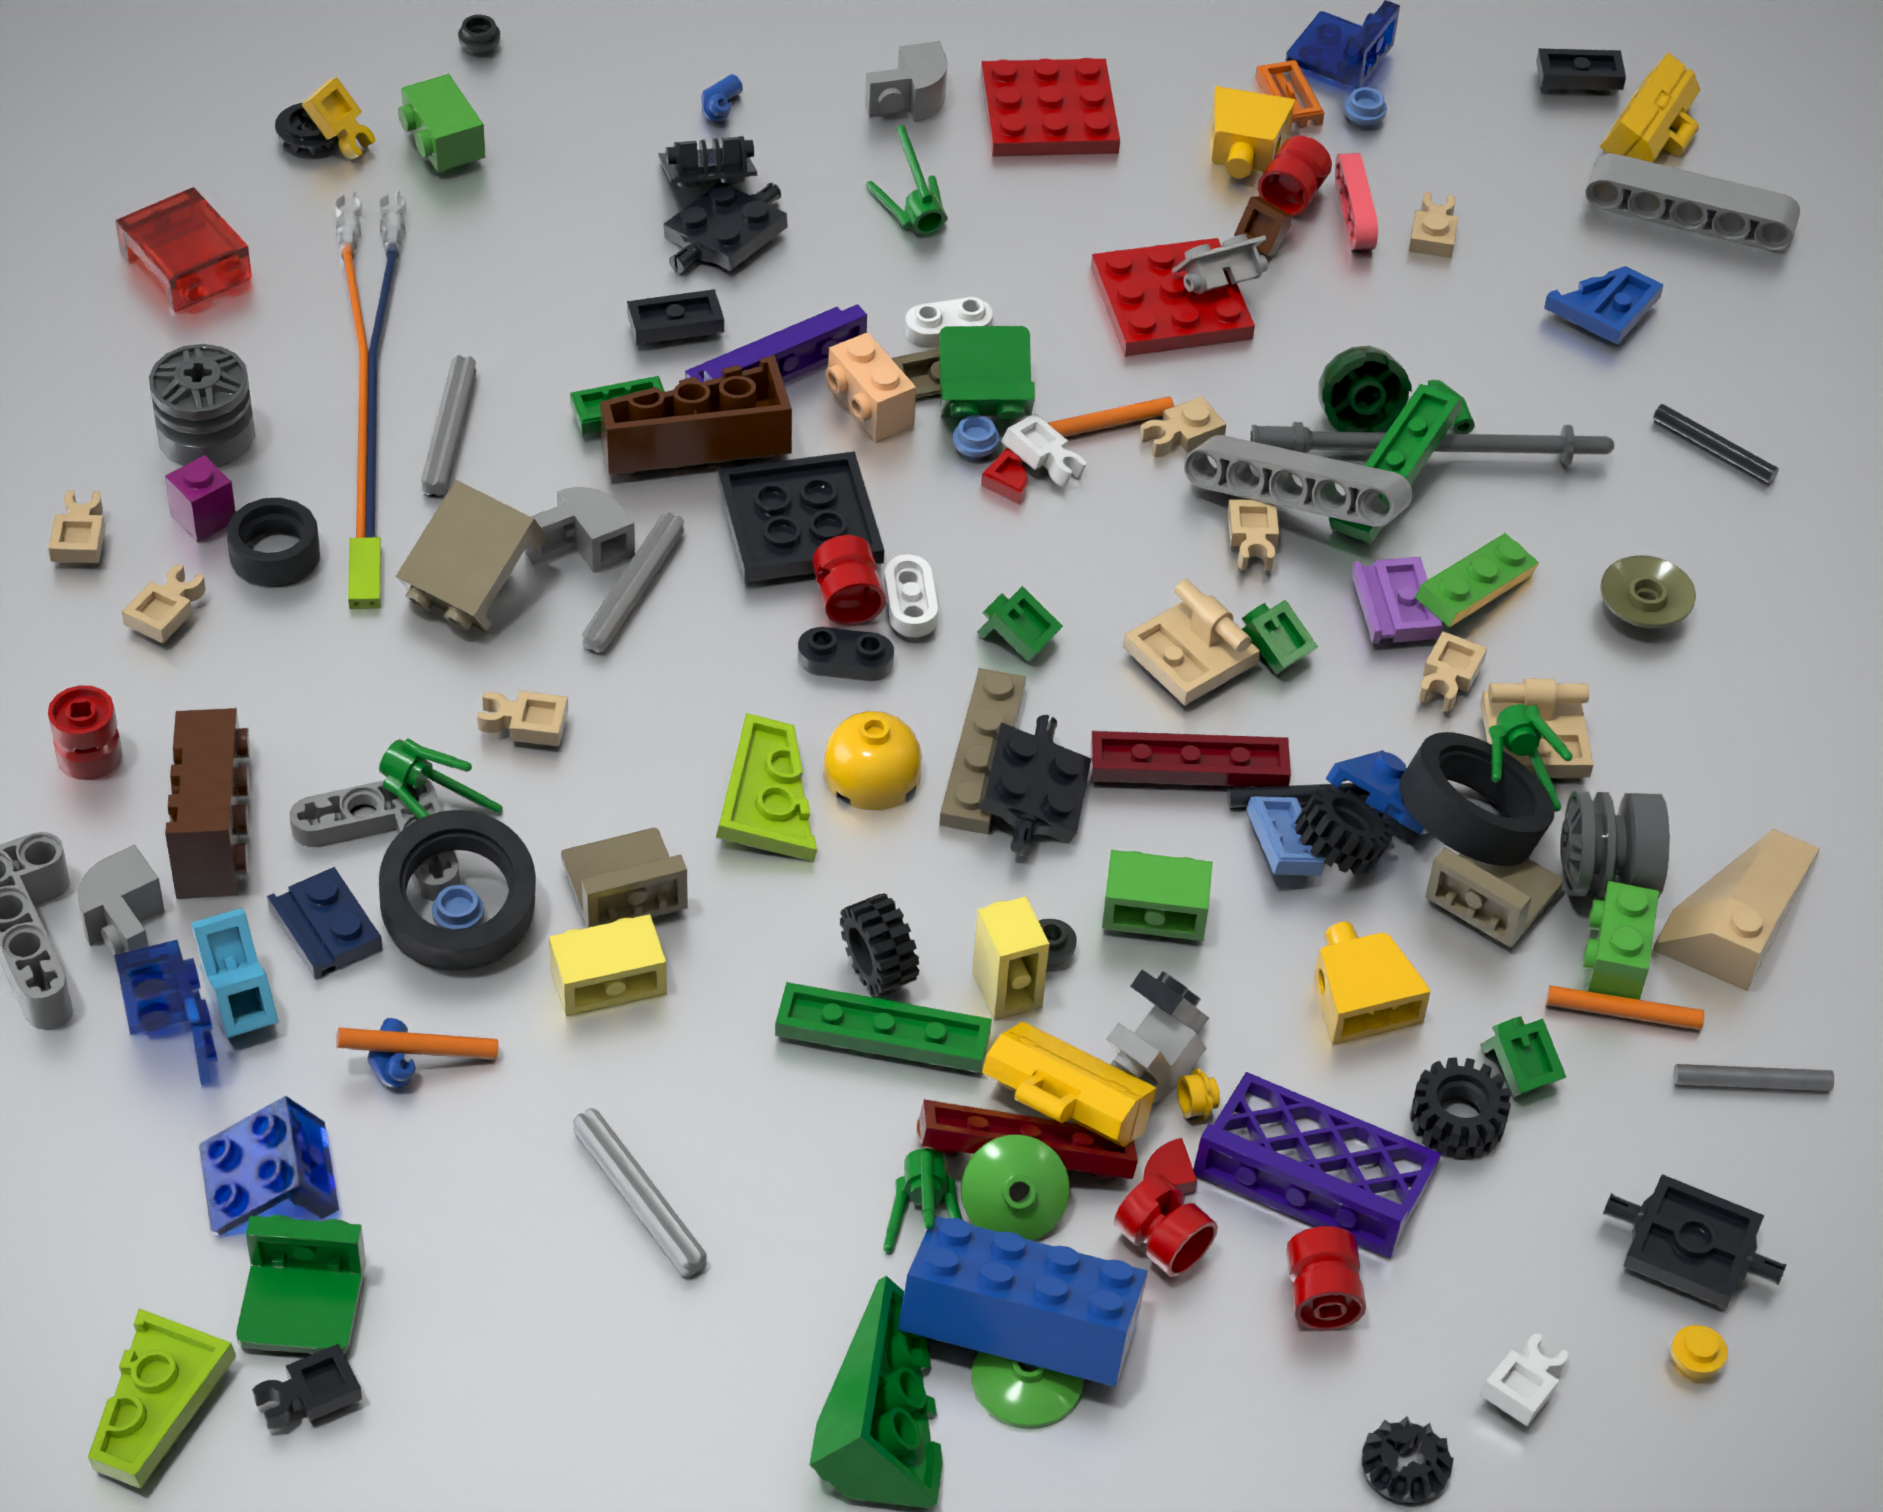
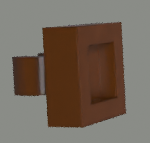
M1259 196L1250 197L1234 236L1246 234L1249 240L1265 235L1266 240L1256 247L1257 250L1267 256L1276 255L1282 241L1285 240L1290 230L1293 216Z

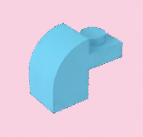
M239 908L191 922L201 961L199 966L218 1023L226 1037L229 1038L278 1023L267 974L258 962L244 910Z

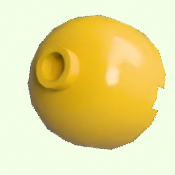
M865 711L853 714L842 721L827 740L823 777L829 791L836 797L838 791L842 796L849 798L850 806L865 810H883L895 807L906 801V794L913 790L914 786L916 791L920 784L921 747L915 733L899 717L880 711Z

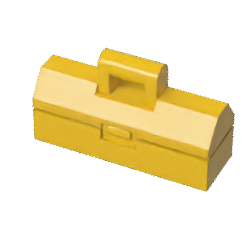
M1667 52L1646 76L1599 147L1607 153L1619 154L1652 163L1662 148L1674 156H1681L1699 130L1698 123L1686 114L1700 92L1695 73L1689 68L1685 70L1686 66ZM1670 126L1677 130L1676 134L1669 129Z
M1023 1021L1001 1033L986 1054L982 1073L989 1080L1015 1092L1016 1101L1060 1123L1069 1119L1122 1147H1125L1128 1143H1131L1145 1133L1157 1087Z

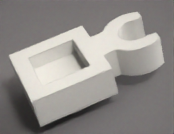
M1036 413L1007 428L1001 441L1034 470L1041 466L1047 468L1051 479L1063 487L1067 485L1071 475L1077 479L1080 478L1087 465V462L1079 454L1065 450L1068 440Z
M1536 1333L1529 1338L1522 1355L1512 1349L1486 1380L1480 1392V1396L1526 1426L1529 1425L1552 1396L1559 1382L1556 1377L1560 1375L1568 1359V1352L1564 1349L1553 1358L1542 1355L1538 1348L1544 1336L1540 1333Z

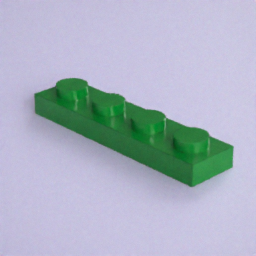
M1420 384L1364 466L1400 474L1411 486L1462 411L1461 398ZM1378 492L1380 500L1385 505L1390 506L1387 497ZM1329 517L1332 530L1369 544L1373 543L1383 526L1373 527Z
M786 982L775 1022V1036L982 1073L991 1034L992 1019Z

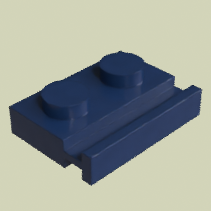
M335 867L289 886V892L278 897L274 893L267 896L270 912L314 979L321 977V971L332 966L337 970L383 949L381 935Z

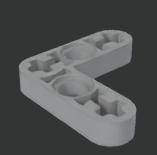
M385 780L309 796L296 802L290 810L292 836L296 842L307 847H320L392 830H397L399 834L403 829L419 819L398 796L382 787ZM427 780L420 789L413 787L406 789L429 814L442 812L434 786L430 780ZM386 801H390L391 809L386 810ZM361 804L372 805L377 809L376 812L368 817L360 818L350 814L351 809ZM336 812L341 814V820L336 821ZM316 818L319 824L310 825L308 820ZM455 851L434 855L424 861L414 871L411 878L414 888L420 896L435 901L438 894L444 888L460 885L459 865ZM437 861L438 871L442 878L434 879L433 875L429 873L428 862Z

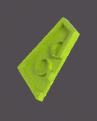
M746 713L716 838L814 862L817 846L815 836L811 835L809 824L811 813L808 799L804 797L801 780L803 770L794 725Z
M139 1308L133 1324L136 1333L130 1350H124L119 1365L121 1377L114 1396L107 1399L88 1459L94 1471L141 1489L236 1358V1353L231 1342Z

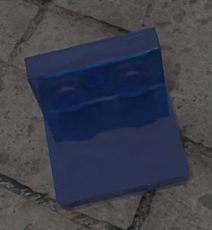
M1385 0L1374 14L1369 13L1363 26L1320 11L1286 52L1285 61L1296 60L1299 67L1303 70L1319 74L1345 86L1355 89L1360 88L1394 45L1400 5Z
M178 940L114 955L130 1035L145 1031H157L166 1026L183 1022L200 1084L202 1086L212 1083L209 1064L218 1062L211 1034L213 1028L205 999L201 1000L198 990L201 987L194 959L183 960Z
M287 1096L278 1099L210 1137L199 1146L210 1229L218 1235L225 1234L248 1221L249 1216H257L288 1198L294 1205L303 1207L320 1219H324L339 1210L325 1122Z

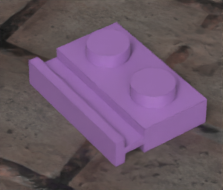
M1421 557L1374 560V565L1362 566L1361 562H1354L1352 579L1372 644H1380V639L1392 638L1393 643L1439 639L1442 630L1441 620L1415 598L1421 584L1428 580Z

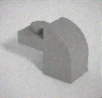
M940 41L899 46L898 69L866 73L865 108L869 117L910 112L913 121L918 122L934 116L941 110L946 98L947 58Z
M585 487L557 491V507L531 516L548 536L538 553L526 547L525 554L533 565L576 548L590 569L595 572L635 555V526L633 520L615 498L600 490Z
M134 844L104 858L91 867L84 875L78 889V902L87 942L89 945L104 940L110 953L114 957L121 954L132 971L151 963L146 930L140 922L164 911L159 877Z
M1154 1005L1134 1033L1118 1023L1106 1038L1117 1054L1110 1065L1157 1087L1153 1103L1162 1100L1177 1087L1179 1077L1187 1075L1207 1049L1196 1032L1156 1005Z

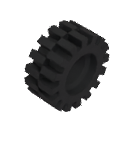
M1326 784L1321 788L1318 787L1295 821V824H1297L1295 827L1296 834L1302 835L1299 840L1304 846H1312L1310 852L1315 857L1319 855L1325 857L1326 859L1323 863L1330 867L1335 863L1338 865L1339 871L1347 873L1349 869L1354 875H1360L1362 872L1365 874L1369 873L1394 836V831L1389 829L1391 827L1389 819H1382L1381 817L1384 813L1372 809L1365 803L1366 797L1360 800L1356 797L1357 792L1351 789L1345 793L1342 786L1339 788L1333 786L1331 788L1329 784Z
M885 893L878 894L844 907L841 910L840 926L844 929V931H841L842 940L847 942L846 953L848 957H852V967L855 973H860L861 983L863 986L867 985V989L871 994L880 995L917 979L916 976L919 975L920 970L916 966L919 965V957L914 953V950L917 949L915 940L910 939L909 932H911L908 923L904 924V915L900 908L896 909L895 901L892 898H888Z
M1457 1057L1448 1058L1446 1068H1444L1440 1061H1437L1431 1065L1430 1072L1425 1069L1420 1075L1410 1111V1121H1414L1412 1129L1416 1136L1424 1134L1422 1139L1424 1146L1430 1148L1436 1143L1438 1144L1437 1152L1442 1153L1441 1156L1445 1157L1447 1150L1450 1149L1455 1151L1454 1159L1464 1160L1466 1151H1470L1472 1158L1475 1159L1482 1156L1484 1148L1491 1152L1496 1147L1497 1141H1501L1510 1112L1511 1103H1509L1511 1094L1509 1088L1502 1089L1505 1080L1500 1074L1490 1078L1492 1068L1485 1063L1480 1070L1473 1068L1474 1059L1466 1058L1465 1065L1458 1066ZM1449 1099L1464 1100L1474 1105L1480 1111V1115L1471 1118L1458 1117L1447 1112L1440 1103Z

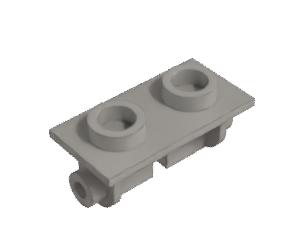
M1241 234L1222 242V247L1212 250L1209 244L1194 247L1184 253L1186 259L1173 268L1172 272L1175 274L1185 271V288L1187 291H1194L1196 294H1202L1228 285L1223 270H1227L1232 285L1260 278L1262 273L1267 271L1268 262L1264 255H1259L1256 247L1264 242L1266 237L1264 235L1248 240L1246 234Z

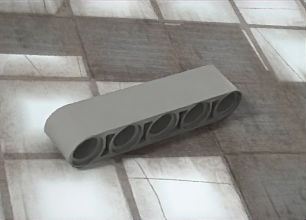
M1613 153L1604 154L1597 158L1585 190L1588 202L1598 209L1768 251L1785 250L1791 245L1800 216L1798 202L1785 194Z
M1215 435L1192 450L1184 461V472L1188 480L1193 485L1202 489L1373 527H1382L1390 523L1410 505L1413 497L1409 482L1402 475L1395 472L1224 435ZM1208 456L1214 459L1217 468L1209 462ZM1250 465L1257 469L1259 477L1252 473ZM1292 474L1301 480L1303 487L1294 481ZM1335 483L1344 489L1346 497L1337 491ZM1378 492L1387 497L1390 506L1385 505L1380 500Z

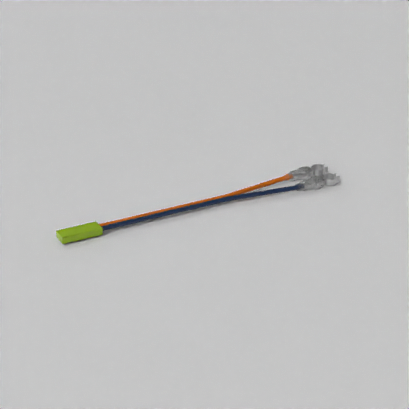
M385 191L386 195L379 202L380 214L382 216L380 219V234L383 238V248L386 252L387 262L369 353L353 264L354 255L357 251V240L361 237V221L359 218L362 215V202L356 196V192H354L353 204L359 208L352 213H344V211L339 209L345 205V195L343 192H341L342 196L335 202L336 216L338 217L336 220V237L339 239V251L345 264L359 348L356 538H349V609L381 608V537H375L378 349L395 263L399 257V252L402 250V239L405 237L404 216L407 212L406 201L400 195V191L397 193V203L403 207L396 212L389 213L388 210L383 208L389 204V194L387 191Z

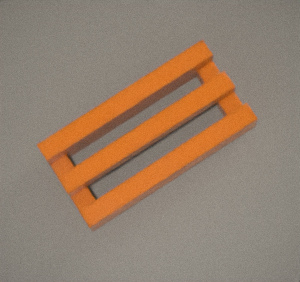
M1296 60L1257 66L1255 78L1264 94L1295 99L1292 123L1296 122L1299 128L1307 127L1308 120H1312L1314 125L1323 124L1324 111ZM1284 72L1287 73L1289 79L1291 80L1296 92L1298 93L1302 103L1305 106V109H1302L1300 104L1298 103L1295 97V91L1292 85L1285 79L1283 75Z

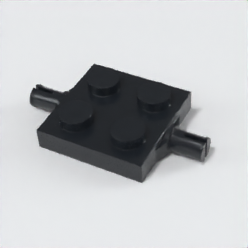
M719 182L663 224L665 238L683 248L669 258V263L673 270H678V273H682L695 261L702 260L713 262L731 271L788 227L787 213L771 206L773 202L781 198L782 194L776 184L773 186V183H768L758 193L749 195L726 183Z
M1041 715L1037 718L1034 735L1002 722L993 735L978 808L1000 816L1010 825L1014 826L1015 830L1010 849L1013 853H1016L1020 848L1018 855H1028L1031 853L1034 834L1048 835L1069 844L1078 830L1091 758L1053 742L1057 720L1052 717L1048 722L1050 715Z
M1663 1174L1658 1181L1654 1193L1643 1202L1642 1206L1611 1193L1603 1212L1605 1216H1610L1633 1226V1241L1626 1255L1623 1267L1725 1309L1728 1307L1736 1285L1746 1277L1747 1273L1779 1286L1787 1265L1755 1253L1757 1250L1756 1236L1764 1215Z

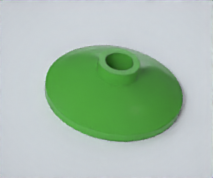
M1005 1135L987 1142L973 1154L963 1173L961 1198L965 1212L974 1226L997 1232H1012L1024 1239L1034 1241L1051 1231L1063 1216L1069 1199V1179L1060 1157L1044 1142L1026 1135ZM1015 1182H1025L1028 1188L1026 1197L1021 1201H1013L1009 1195L1010 1187Z
M981 1351L978 1352L972 1366V1389L980 1406L997 1421L1016 1428L1037 1429L1061 1421L1075 1408L1083 1389V1378ZM1032 1366L1037 1370L1033 1372L1023 1371L1020 1367Z

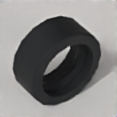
M281 497L259 499L246 504L235 512L227 525L230 563L237 575L249 583L273 587L297 582L313 571L320 558L317 521L311 511L297 501ZM282 531L294 534L301 539L291 548L280 552L264 553L246 546L253 538L267 532Z

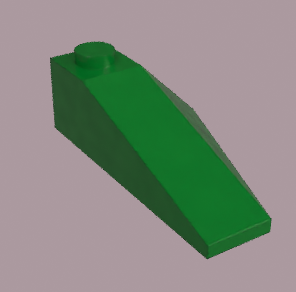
M886 1275L879 1279L816 1423L809 1465L823 1480L828 1481L848 1499L930 1508L936 1505L938 1501L943 1459L941 1444L934 1441L931 1442L928 1419L934 1417L937 1413L935 1398L926 1395L922 1370L930 1366L927 1337L898 1330L904 1291Z

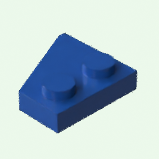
M1624 266L1609 271L1603 277H1592L1580 281L1576 291L1561 295L1558 290L1549 292L1546 296L1544 309L1618 345L1661 298L1664 284Z
M1381 750L1337 762L1325 779L1338 788L1342 782L1349 780L1370 793L1365 802L1367 805L1381 813L1390 815L1400 824L1420 835L1428 833L1404 804L1399 784L1401 776L1406 770V765L1394 754Z

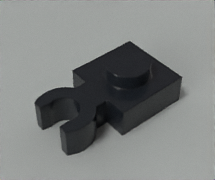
M339 1344L286 1365L287 1381L267 1380L259 1383L252 1389L256 1406L264 1405L269 1401L280 1403L277 1407L263 1412L265 1425L268 1430L285 1426L292 1419L293 1414L302 1409L310 1422L362 1400L361 1386Z

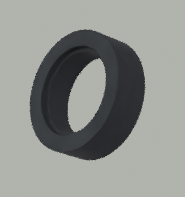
M1441 732L1427 737L1401 776L1399 784L1401 797L1412 816L1439 841L1469 858L1498 866H1513L1525 862L1554 819V805L1545 787L1523 764L1504 751L1501 780L1499 782L1492 781V745L1483 740L1454 732ZM1448 780L1467 786L1483 795L1498 807L1506 817L1496 815L1475 805L1461 795Z
M450 810L430 814L403 829L391 842L384 854L379 872L380 910L384 925L394 942L404 952L424 964L441 969L465 970L492 963L510 952L521 941L533 918L536 874L532 857L522 839L507 825L493 817L465 810ZM455 850L473 852L486 857L501 870L507 881L509 892L504 905L493 918L473 928L451 930L435 926L417 914L406 894L408 882L418 866L428 858L439 853Z

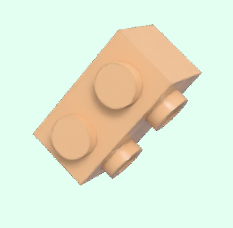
M868 332L829 347V362L825 372L828 388L875 443L914 427L916 386Z

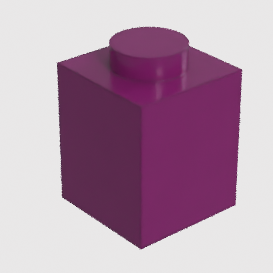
M205 455L165 476L171 517L196 542L227 527L233 514L236 512L232 481Z

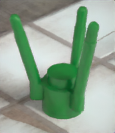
M899 125L897 132L917 190H914L907 196L905 211H903L873 181H868L866 187L898 218L904 230L913 227L916 233L929 235L941 229L948 217L942 206L936 177L934 175L928 177V189L904 125Z
M1511 705L1499 713L1496 725L1488 729L1492 740L1491 779L1494 782L1501 780L1503 744L1507 750L1515 755H1528L1539 781L1545 787L1552 800L1554 811L1558 812L1562 806L1537 748L1543 736L1565 761H1571L1573 755L1543 720L1536 705Z
M409 738L405 741L399 739L393 742L381 759L379 773L387 777L382 787L398 796L418 819L430 814L406 789L411 787L420 789L428 779L496 814H500L503 810L500 804L433 769L432 763L429 762L432 761L468 772L472 769V765L467 761L423 747Z
M929 1148L910 1152L904 1160V1176L897 1178L895 1181L896 1196L883 1249L887 1253L892 1252L894 1249L906 1201L909 1197L912 1202L922 1206L923 1225L927 1230L934 1227V1205L939 1203L942 1198L945 1200L949 1218L962 1219L956 1198L955 1179L949 1177L947 1173L946 1156Z

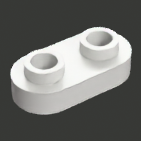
M976 297L920 304L911 308L906 314L905 335L911 343L917 346L937 347L939 346V333L942 328L946 326H992L993 310L987 302Z
M903 554L892 558L886 564L884 574V588L890 624L895 631L904 636L920 637L927 635L936 627L938 618V602L931 565L924 558L912 554Z

